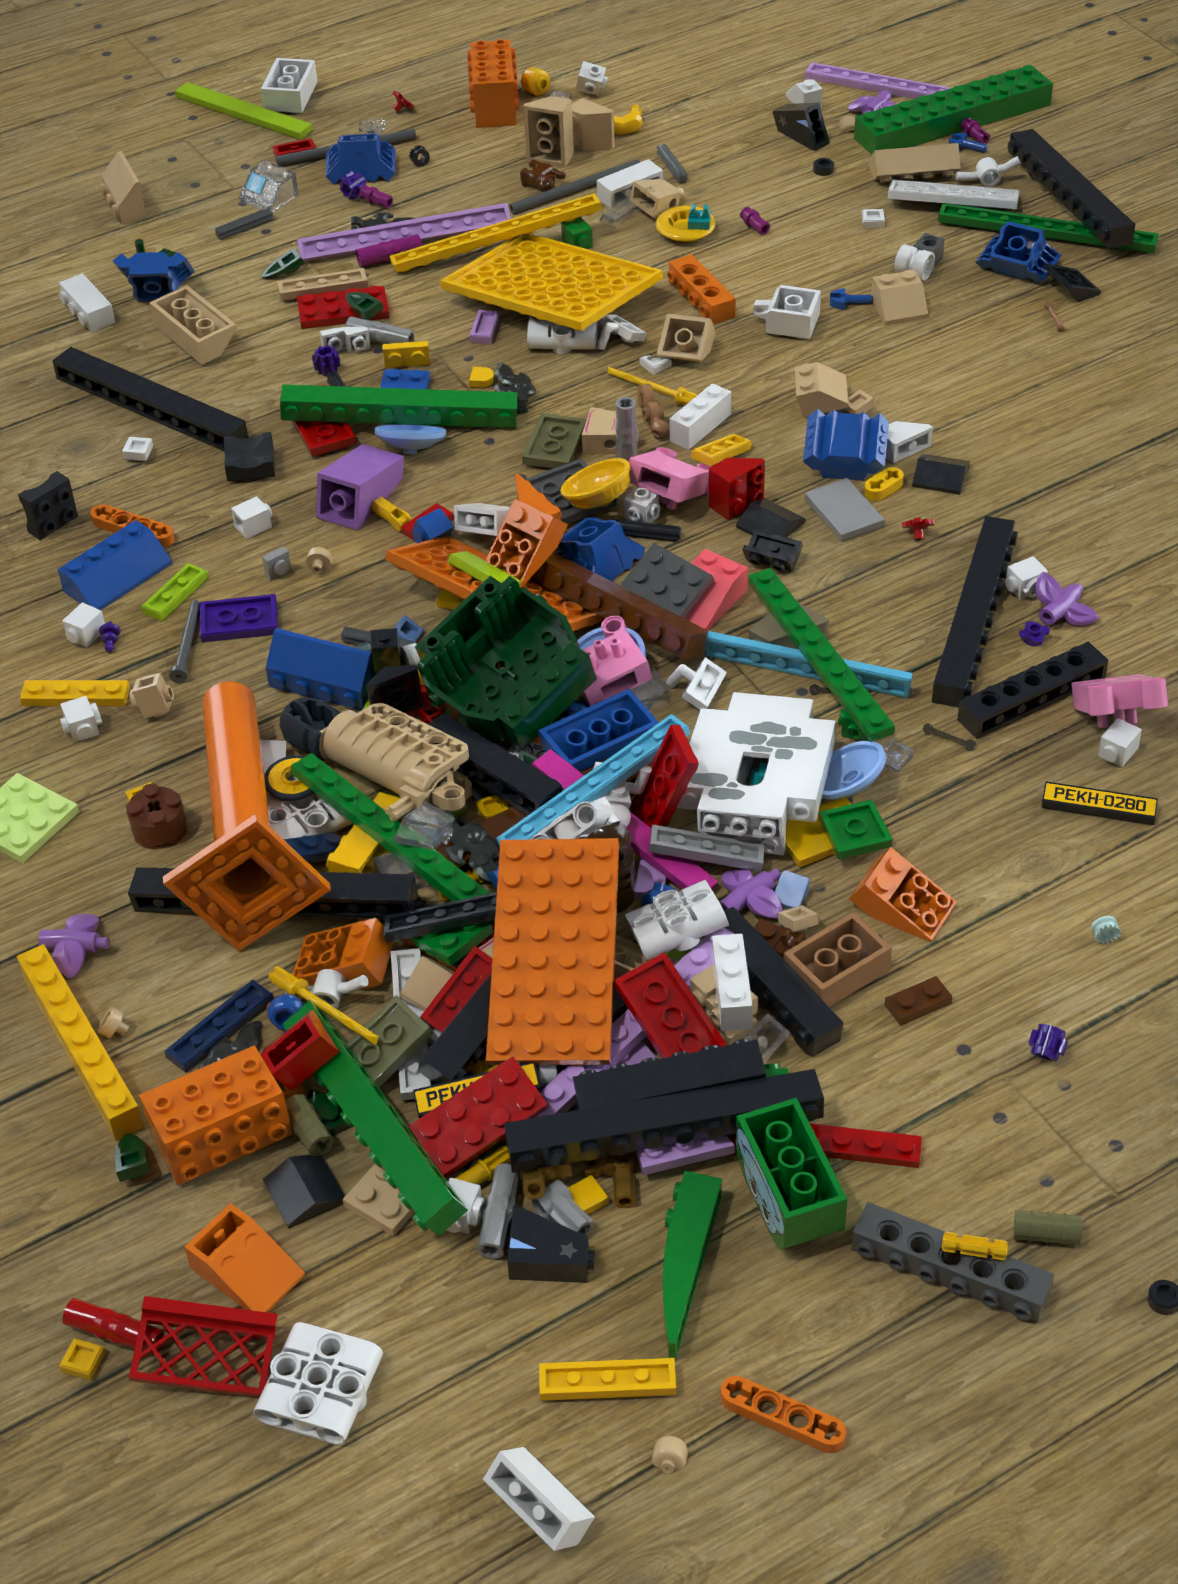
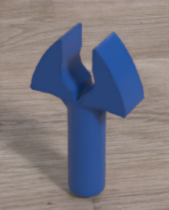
M966 133L952 134L948 140V144L958 143L959 150L967 148L983 153L987 151V144L967 140L968 134Z
M845 288L830 292V306L840 310H845L847 304H871L873 301L872 295H848L845 293Z

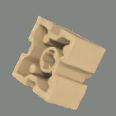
M713 965L690 979V991L727 1045H732L733 1042L740 1039L750 1040L757 1035V1019L753 1015L758 1010V997L753 992H751L752 1029L721 1031Z

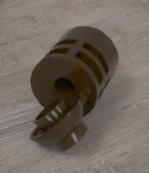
M607 825L594 830L586 839L618 838L617 913H621L630 907L635 900L634 850L630 845L632 837L630 832L624 827Z

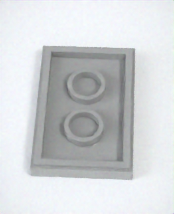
M848 478L805 492L804 499L840 541L884 527L885 519Z

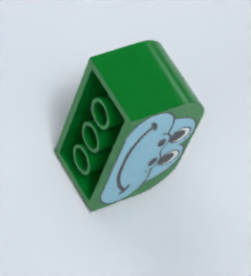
M797 1097L738 1115L736 1120V1149L740 1167L747 1186L776 1246L780 1250H784L843 1231L846 1224L847 1197Z

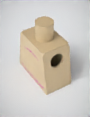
M663 179L633 181L630 201L651 217L657 218L665 210L678 206L679 200L684 198V191L681 187L675 188Z
M595 407L590 408L582 433L583 454H617L615 438L616 412ZM638 428V429H637V434H638V440H639V428Z

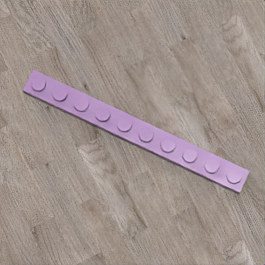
M503 203L297 239V245L301 258L304 262L354 254L355 250L415 234H419L421 242L456 236L509 220L511 217L508 204Z
M722 928L707 935L674 966L689 989L690 979L712 965V936L734 933ZM629 1009L612 1024L611 1065H568L541 1090L540 1094L547 1102L549 1108L536 1117L567 1112L577 1102L573 1076H578L586 1070H595L597 1072L608 1070L611 1066L618 1064L621 1059L646 1037V1034Z

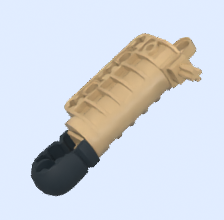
M300 698L290 702L281 713L279 725L284 739L293 747L307 754L312 753L321 761L329 758L400 795V800L385 809V813L389 815L390 820L393 822L408 812L419 817L424 814L431 818H437L445 810L455 811L461 809L465 805V800L472 796V783L468 776L456 771L459 769V765L466 762L469 758L467 744L387 704H372L358 713L352 710L339 712L320 700Z

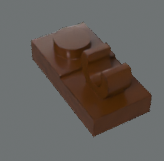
M762 918L754 927L783 959L784 952L807 939L802 933L797 935L791 932L790 928L785 929Z

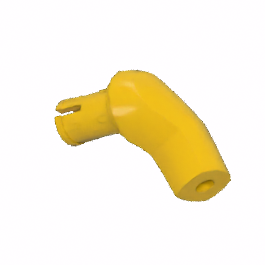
M639 105L631 106L629 114L622 117L614 116L615 134H630L641 128L643 124L641 118L643 110L642 108L639 110Z

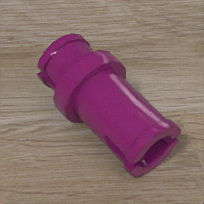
M971 118L963 120L961 129L965 130V133L968 134L967 136L973 137L979 143H988L990 134L984 131L976 120Z
M364 185L360 190V198L365 199L367 203H375L386 209H389L393 203V196L382 193L373 186L368 187Z
M749 206L741 210L740 217L748 227L752 226L760 235H765L769 231L770 224L760 217L759 212L751 209Z

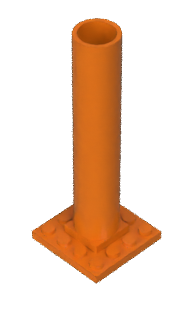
M228 681L212 686L205 693L202 701L214 842L163 876V884L235 949L241 951L331 891L330 883L270 827L255 696L242 683Z

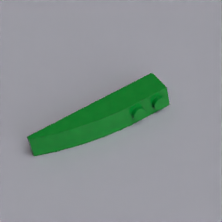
M690 1171L684 1172L681 1183L676 1182L673 1191V1201H676L674 1209L668 1208L665 1218V1227L668 1228L663 1264L664 1329L669 1358H675V1361L722 1199V1178Z

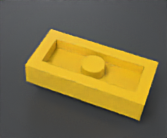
M428 341L383 344L385 368L430 365Z

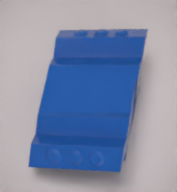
M380 134L341 135L338 137L337 144H334L326 154L325 177L334 185L350 171L362 174L364 179L371 180L373 183L379 176L388 182L395 174V148L387 141H380Z
M1007 221L1001 227L1000 235L991 239L975 263L982 269L991 267L998 274L1021 280L1031 278L1035 283L1045 281L1049 275L1043 268L1044 264L1056 265L1062 255L1046 242L1044 230Z
M164 252L135 253L129 259L121 253L113 260L117 268L128 278V282L133 286V297L138 302L154 301L178 290L179 284L195 273L188 259L179 252L171 258Z
M817 409L808 415L803 462L812 470H820L822 478H848L849 480L864 481L868 473L875 474L885 467L889 421L881 413L871 419L864 411L861 414H846L833 410L825 415Z
M594 517L585 518L566 532L558 545L560 549L555 553L612 581L624 570H631L633 559L640 560L643 557L645 547L626 537L619 522L615 520L604 521Z

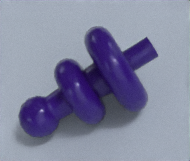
M109 621L99 628V633L102 635V642L106 644L105 650L112 652L114 650L113 644L118 641L117 636L121 633V629L118 625Z

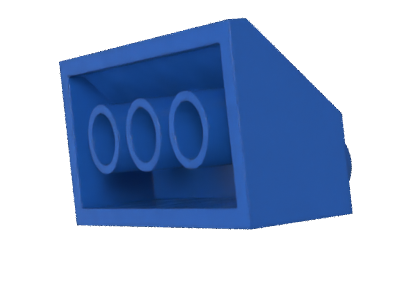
M135 520L57 570L64 593L80 604L85 603L102 610L170 566L172 560L152 530Z
M278 628L273 633L266 663L269 687L348 708L363 710L368 700L366 684L375 677L372 652Z
M627 689L538 730V735L545 753L551 749L579 772L593 767L595 762H603L659 722L630 689Z

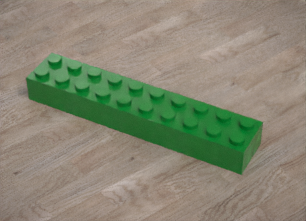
M1025 65L1022 68L1008 70L1005 73L991 75L988 78L974 80L964 85L954 86L947 90L937 91L930 95L902 101L896 105L886 106L876 111L865 112L862 115L855 116L854 139L871 155L875 150L917 146L965 131L961 129V124L967 118L976 120L980 126L1050 106L1053 83L1032 65Z

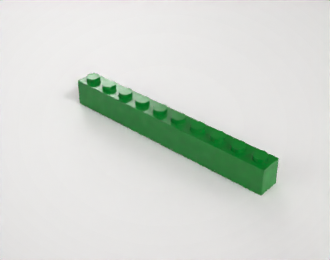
M282 384L280 412L281 420L517 428V392Z
M309 1000L282 1025L287 1030L311 1009L315 1011L339 1052L316 1070L312 1076L324 1089L328 1088L329 1092L326 1096L337 1108H342L343 1111L340 1113V1116L350 1127L357 1129L354 1133L357 1140L364 1147L367 1148L369 1146L371 1152L368 1155L379 1168L383 1167L386 1170L383 1174L385 1180L394 1189L398 1187L401 1192L397 1195L400 1201L409 1210L413 1209L416 1214L413 1216V1219L423 1231L430 1229L438 1236H441L468 1211L467 1207L326 1014Z

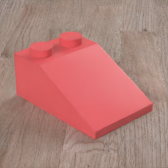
M704 549L691 564L711 574L714 581L685 619L709 630L747 591L748 567Z

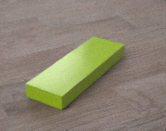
M468 551L449 555V564L481 582H484L490 575L501 583L511 576ZM513 577L515 580L518 581L519 586H520V585H521V581H520L519 579Z
M187 563L141 606L142 613L163 621L209 578L208 571Z

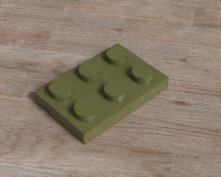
M541 413L522 455V464L557 468L572 462L582 440V433L587 419Z
M396 995L364 1026L379 1036L377 1045H374L358 1033L347 1045L377 1086L380 1087L434 1032Z

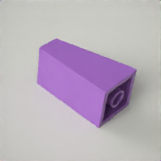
M362 444L317 473L316 518L359 530L374 513L371 508L373 501L380 496L386 499L403 479L404 456Z

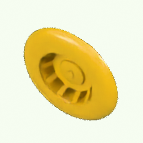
M682 205L662 212L657 217L655 225L658 232L667 238L678 242H693L710 234L714 230L716 223L711 214L710 230L688 229L691 206ZM696 206V210H703V208Z

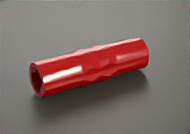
M72 1298L66 1305L62 1320L64 1325L87 1332L99 1339L109 1340L115 1345L135 1349L140 1320L134 1319L128 1314L118 1313L113 1309L103 1308L77 1298ZM148 1324L145 1335L154 1344L165 1336V1330ZM145 1343L143 1344L142 1352L148 1348Z

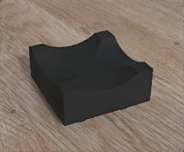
M265 432L253 438L224 437V465L227 481L275 477L274 446L271 432Z
M58 471L52 473L43 484L18 494L27 517V531L38 540H42L78 517L70 480Z

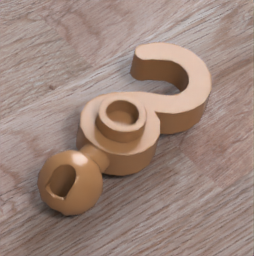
M650 384L639 385L637 396L639 407H644L642 408L643 420L651 426V433L655 437L663 438L669 432V424L661 420L664 419L663 407L654 400Z

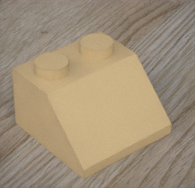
M584 98L573 103V147L581 151L613 149L615 147L614 111Z
M905 270L899 273L872 277V303L885 325L928 318L923 283L915 270Z
M667 314L657 350V357L702 362L711 352L716 333L712 320L710 318Z
M819 362L795 367L796 397L803 418L808 417L817 409L822 413L849 407L847 378L845 374Z

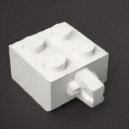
M780 285L776 289L772 300L755 301L753 316L766 319V333L810 339L820 314L821 291Z

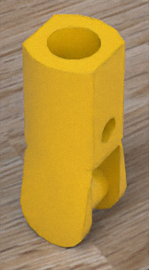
M382 496L372 503V511L386 520L396 531H401V527L412 520L406 511L397 508Z

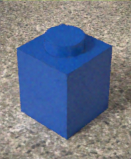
M438 508L417 519L411 533L416 543L450 536L454 525L442 509Z

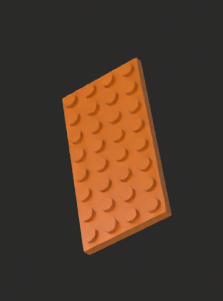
M444 536L387 550L385 560L394 564L395 568L407 570L413 573L415 578L427 580L433 583L434 587L448 590L454 593V597L465 600L483 582L449 564V555L468 551L485 561L488 554L450 536ZM531 579L522 587L535 595L537 593L542 595L550 606L566 616L573 631L603 622L605 619Z
M618 838L500 840L486 1051L487 1065H500L512 1056L518 1064L535 1062V1065H611L619 864Z

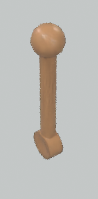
M1046 302L1044 309L1049 310L1057 323V329L1063 331L1066 326L1053 309L1054 304Z

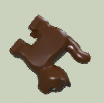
M532 160L529 163L533 170L523 168L520 171L522 186L530 185L539 188L541 192L556 188L555 178L564 179L566 177L565 172L558 171L552 168L550 164L540 163L537 160Z

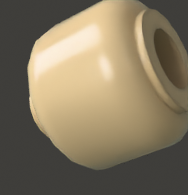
M846 116L840 120L838 126L841 132L849 133L854 131L855 116Z
M664 1436L654 1445L652 1463L654 1466L660 1467L667 1474L672 1473L674 1470H682L686 1466L688 1448L681 1439L675 1436Z

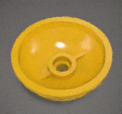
M613 458L589 465L573 474L563 483L560 490L561 494L574 507L579 509L606 506L628 488L630 484V464L626 459Z

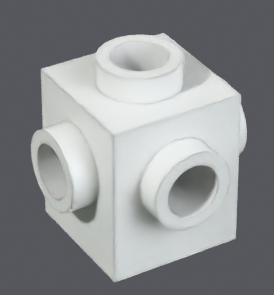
M583 61L576 90L599 96L600 89H605L608 78L604 76L606 68Z
M637 486L631 493L626 495L623 502L625 520L653 523L659 517L660 505L658 494Z

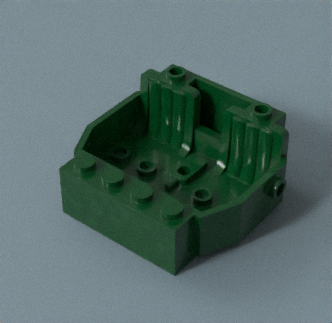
M490 575L415 646L420 658L417 668L429 695L427 698L435 708L454 720H458L462 725L479 733L484 738L498 741L506 739L522 751L539 736L538 730L549 726L597 679L590 656L580 649L578 640L566 616L550 606L542 595L538 593L535 595L528 589L521 588L518 581L511 576L501 583Z

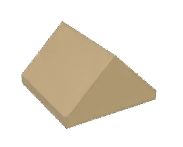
M422 956L400 992L399 997L425 1011L454 972L433 959Z

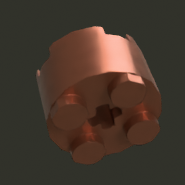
M155 783L147 784L126 805L134 840L144 848L154 850L157 849L156 845L167 843L170 846L175 845L183 838L187 831L186 816L180 794L170 788L159 787Z

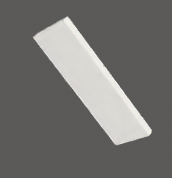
M892 180L887 199L1017 209L1019 191Z

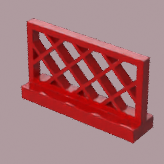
M144 1296L129 1381L260 1398L268 1379L278 1314ZM148 1324L162 1325L168 1333L154 1344L145 1335ZM186 1329L196 1330L202 1339L186 1349L177 1335ZM220 1333L229 1334L235 1343L222 1353H219L210 1340ZM252 1338L266 1339L265 1350L254 1358L244 1346ZM172 1339L182 1353L166 1363L157 1349ZM145 1343L148 1348L142 1352L143 1344ZM206 1344L215 1357L202 1367H199L190 1354ZM239 1348L249 1362L233 1372L224 1358ZM151 1353L161 1364V1367L151 1374L138 1372L140 1361ZM186 1358L195 1369V1372L186 1378L176 1377L170 1368ZM264 1359L261 1369V1367L258 1365V1362ZM220 1362L229 1376L219 1383L210 1382L204 1372ZM253 1366L260 1376L259 1388L244 1386L238 1376ZM164 1372H166L169 1376H165V1375H161V1374H163ZM198 1376H200V1378H201L202 1380H195V1379H196Z

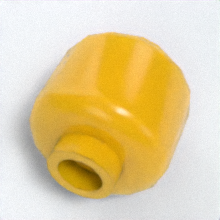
M530 67L522 74L521 85L526 92L541 96L550 87V76L542 69Z

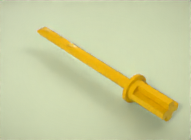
M608 367L607 374L638 385L650 384L652 390L674 397L676 405H687L697 396V394L687 391L685 387H680L676 391Z
M279 966L274 967V971L269 973L268 978L271 979L273 984L299 999L310 1000L319 1009L374 1045H377L379 1036L308 991V982L305 979H298Z

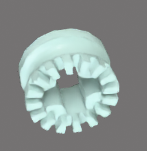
M1102 916L1091 924L1096 942L1098 941V943L1102 944L1106 942V944H1109V941L1112 943L1114 942L1113 939L1117 940V937H1120L1121 931L1119 926H1117L1116 918L1113 916Z

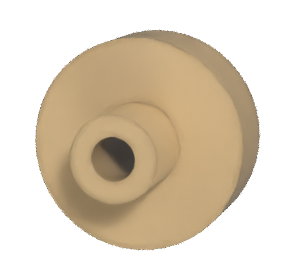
M322 547L310 549L306 558L308 568L317 574L329 570L332 562L331 553Z
M110 1007L104 1015L97 1033L108 1039L115 1032L124 1036L128 1031L129 1025L121 1022L123 1012Z

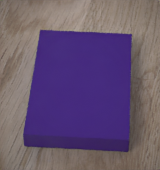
M276 594L200 602V637L202 643L270 636L278 628Z

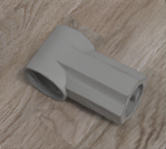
M559 1180L554 1181L545 1188V1194L542 1198L531 1200L533 1209L542 1217L587 1237L594 1228V1221L574 1202L568 1188Z

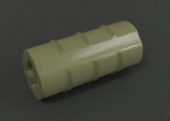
M300 1094L289 1097L285 1103L295 1135L299 1137L301 1144L311 1156L324 1155L332 1148L334 1143L328 1126L322 1122L321 1116L316 1113L314 1105L309 1102L305 1095Z
M1015 1210L1014 1239L1028 1240L1029 1242H1046V1244L1050 1242L1063 1245H1080L1082 1216L1050 1213L1049 1211L1045 1213L1034 1212L1033 1210Z

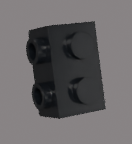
M755 529L749 545H744L742 550L746 560L751 564L768 565L779 572H784L785 570L793 572L803 544L802 541Z

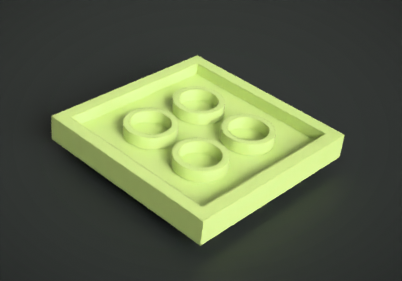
M16 773L0 788V852L23 864L80 812L78 804Z

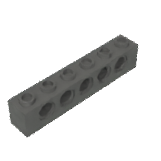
M867 1202L853 1230L851 1250L856 1251L865 1258H873L886 1263L895 1270H904L919 1276L925 1282H934L949 1288L956 1294L967 1295L980 1300L986 1306L997 1307L1010 1312L1019 1319L1038 1323L1051 1293L1054 1279L1053 1273L1009 1256L1005 1260L992 1259V1255H987V1258L960 1254L961 1250H956L955 1253L945 1252L942 1250V1240L945 1231ZM945 1263H952L954 1264V1266H950ZM977 1275H982L987 1278H980ZM1009 1287L1016 1288L1018 1290H1011L1009 1289Z

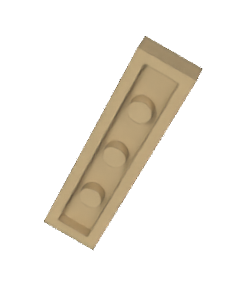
M364 268L277 281L281 301L295 300L297 296L305 294L345 291L351 288H368Z

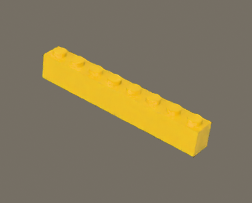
M42 944L16 956L27 986L115 1141L123 1138L125 1134H132L144 1128L137 1103L45 945Z

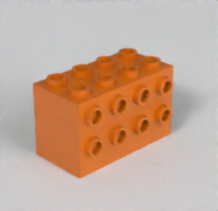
M504 39L471 42V51H467L471 113H475L476 128L516 125V110L520 109L515 48H511L510 40Z
M255 1045L139 1095L151 1136L177 1186L293 1134L283 1092Z

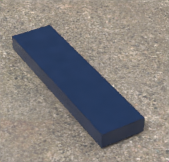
M251 980L164 1051L165 1057L185 1073L188 1072L208 1055L209 1050L216 1042L225 1036L228 1038L265 1009L274 999L273 994L255 980Z

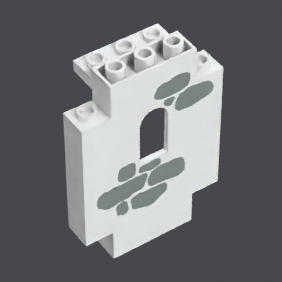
M733 692L728 711L701 708L690 741V746L698 759L699 765L677 808L697 810L698 832L764 844V853L784 855L787 820L816 822L835 746L836 721L813 719V699ZM743 756L769 758L764 779L758 785L746 786L737 782L736 779Z

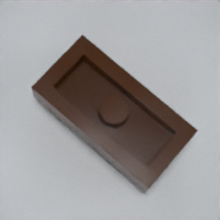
M937 976L885 998V1007L900 1026L952 1004V995Z

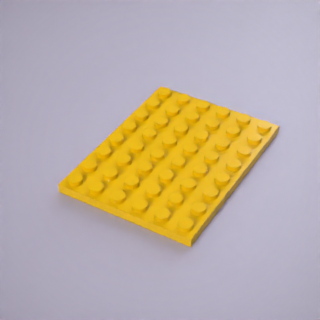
M521 234L440 280L441 289L450 291L453 294H461L469 299L484 301L486 304H494L503 309L517 311L522 315L534 316L539 320H547L556 325L573 328L575 331H582L663 279V272L660 269L538 235Z

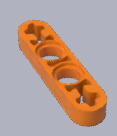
M104 504L97 505L90 511L92 523L98 528L116 533L137 520L152 530L163 548L174 543L173 529L167 524ZM121 521H127V523H124V524H117L118 522H121Z
M731 1376L725 1379L721 1385V1403L729 1411L826 1453H836L845 1445L846 1427L836 1417L740 1376ZM736 1389L742 1391V1395H737L736 1398L730 1397V1392L734 1393ZM751 1395H754L752 1406H748V1400L751 1401ZM763 1401H771L776 1405L777 1409L771 1414H764L759 1411L757 1406ZM793 1415H803L807 1418L808 1424L802 1428H797L790 1424L789 1419ZM814 1422H817L818 1428H815V1434H812ZM830 1430L835 1431L836 1436H832L830 1440L825 1438V1434H828Z

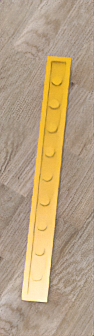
M595 193L389 257L396 273L407 272L411 268L420 265L427 266L433 261L446 260L459 253H469L473 249L489 247L495 242L508 241L521 234H531L541 228H551L557 223L570 222L584 215H593L597 211L602 210L601 202Z

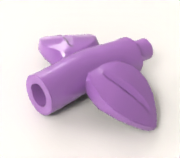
M882 90L876 98L873 96H862L849 105L848 110L851 112L862 111V114H864L865 112L876 111L886 106L896 105V103L891 101L892 96L890 92Z
M1043 571L1038 576L1036 595L1046 606L1039 612V618L1044 624L1052 625L1058 619L1064 617L1065 621L1070 625L1086 626L1098 620L1099 616L1090 607L1082 603H1076L1081 598V592L1083 591L1081 584L1068 585L1063 590L1059 583L1048 573Z
M742 868L725 871L722 875V884L731 893L719 902L723 911L734 906L740 912L747 905L758 916L778 920V912L783 911L780 899L772 889L775 888V882L780 879V872L774 868L769 873L762 871L753 877L748 869Z
M76 914L67 919L65 929L41 930L38 937V945L44 944L47 950H54L52 959L62 975L72 980L84 963L85 952L97 953L99 949H108L110 939L100 937V934L95 932L99 925L97 916L92 914Z

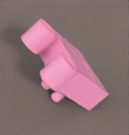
M662 447L656 448L655 451L631 457L629 459L630 483L660 495L659 502L667 504L668 509H676L677 502L708 494L709 468L712 466L703 463L697 464L696 467L677 460V452Z
M610 616L604 619L601 628L605 639L596 640L593 645L583 649L590 656L597 677L581 694L589 707L627 689L632 690L653 679L648 661L628 634L624 620L620 616Z
M1135 674L1072 683L1074 709L1097 716L1099 728H1107L1109 726L1108 714L1114 713V721L1117 718L1125 721V709L1126 722L1136 724L1138 722L1136 708L1153 709L1168 706L1166 678Z

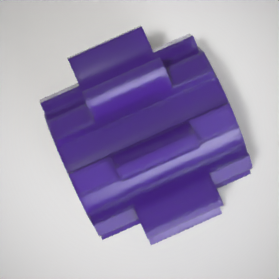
M350 171L341 178L339 183L340 191H342L345 197L356 199L360 196V190L366 185L367 181L362 174Z
M329 345L320 346L315 350V354L312 355L314 370L318 371V374L326 376L328 372H337L338 367H341L339 353L335 351L334 347L331 348Z
M1040 1023L1037 1030L1032 1029L1029 1038V1046H1032L1031 1054L1056 1062L1059 1055L1064 1056L1068 1044L1067 1039H1064L1066 1032L1057 1027Z

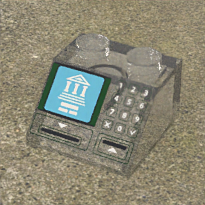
M264 160L250 170L239 199L241 202L260 210L269 207L274 212L299 195L296 173Z

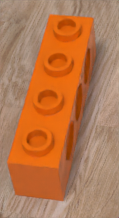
M693 254L669 261V271L667 272L669 282L679 290L681 295L687 298L703 318H710L714 325L735 317L736 298Z

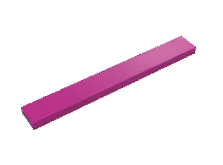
M551 749L532 763V767H536L540 772L562 784V791L584 776ZM630 812L631 820L626 829L631 834L630 845L634 852L681 889H685L703 880L707 881L712 891L717 887L718 881L692 860L648 852L651 828Z

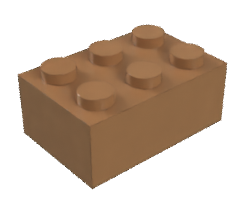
M852 912L784 952V960L828 1007H831L890 971L892 947L857 914Z

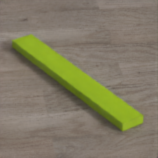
M189 82L175 90V96L179 99L300 140L313 130L311 123Z

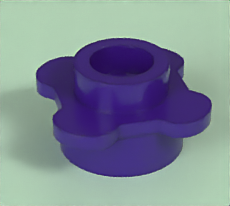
M1028 621L1025 623L1024 630L1019 631V637L1029 646H1039L1044 642V636L1049 634L1050 629L1039 623Z

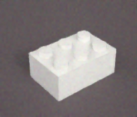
M276 58L261 87L263 107L275 112L303 113L318 82L315 60Z

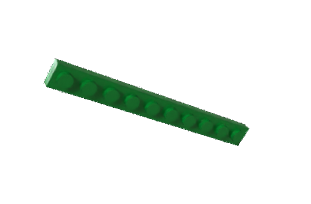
M948 203L942 204L938 214V222L948 225L956 224L969 228L977 227L990 231H1000L1001 227L1007 221L1044 230V237L1095 244L1100 247L1106 246L1081 222ZM1135 230L1133 244L1116 248L1136 250L1142 253H1155L1159 233Z
M768 568L748 575L749 586L867 739L873 742L895 734L893 722L774 571Z
M310 753L291 765L290 773L451 901L490 893L398 820L391 821L383 808L314 754Z

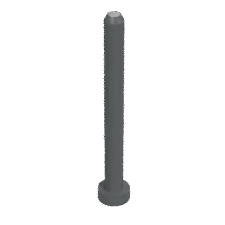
M193 600L190 603L176 665L170 669L169 677L175 683H184L188 678L186 665L200 610V602L198 600Z

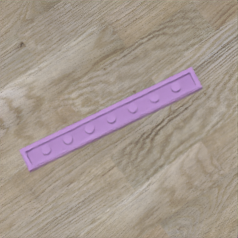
M813 62L805 71V79H814L816 81L875 92L887 90L891 95L913 99L950 89V87Z

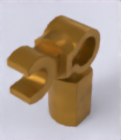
M632 1152L623 1155L616 1154L599 1157L594 1160H584L585 1166L595 1165L591 1168H584L585 1178L590 1175L594 1179L599 1178L602 1174L612 1175L614 1204L618 1208L633 1207L636 1204L633 1173L635 1165Z
M571 1163L561 1166L553 1165L536 1168L527 1172L521 1171L525 1196L529 1200L542 1198L545 1194V1184L551 1183V1179L572 1175Z

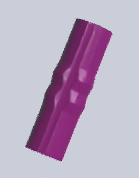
M419 234L359 248L355 250L357 262L360 268L390 261L389 256L420 247L422 242Z

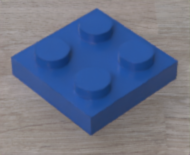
M385 369L380 388L428 389L431 379L430 371Z

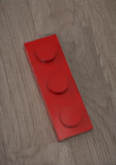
M474 946L420 1018L431 1028L442 1034L492 973L493 958Z

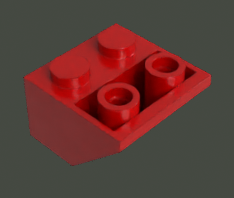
M725 458L710 467L708 507L729 521L744 512L752 501L764 499L765 460L762 458Z
M311 1009L266 1046L260 1055L272 1075L292 1091L335 1056L339 1050L315 1011Z

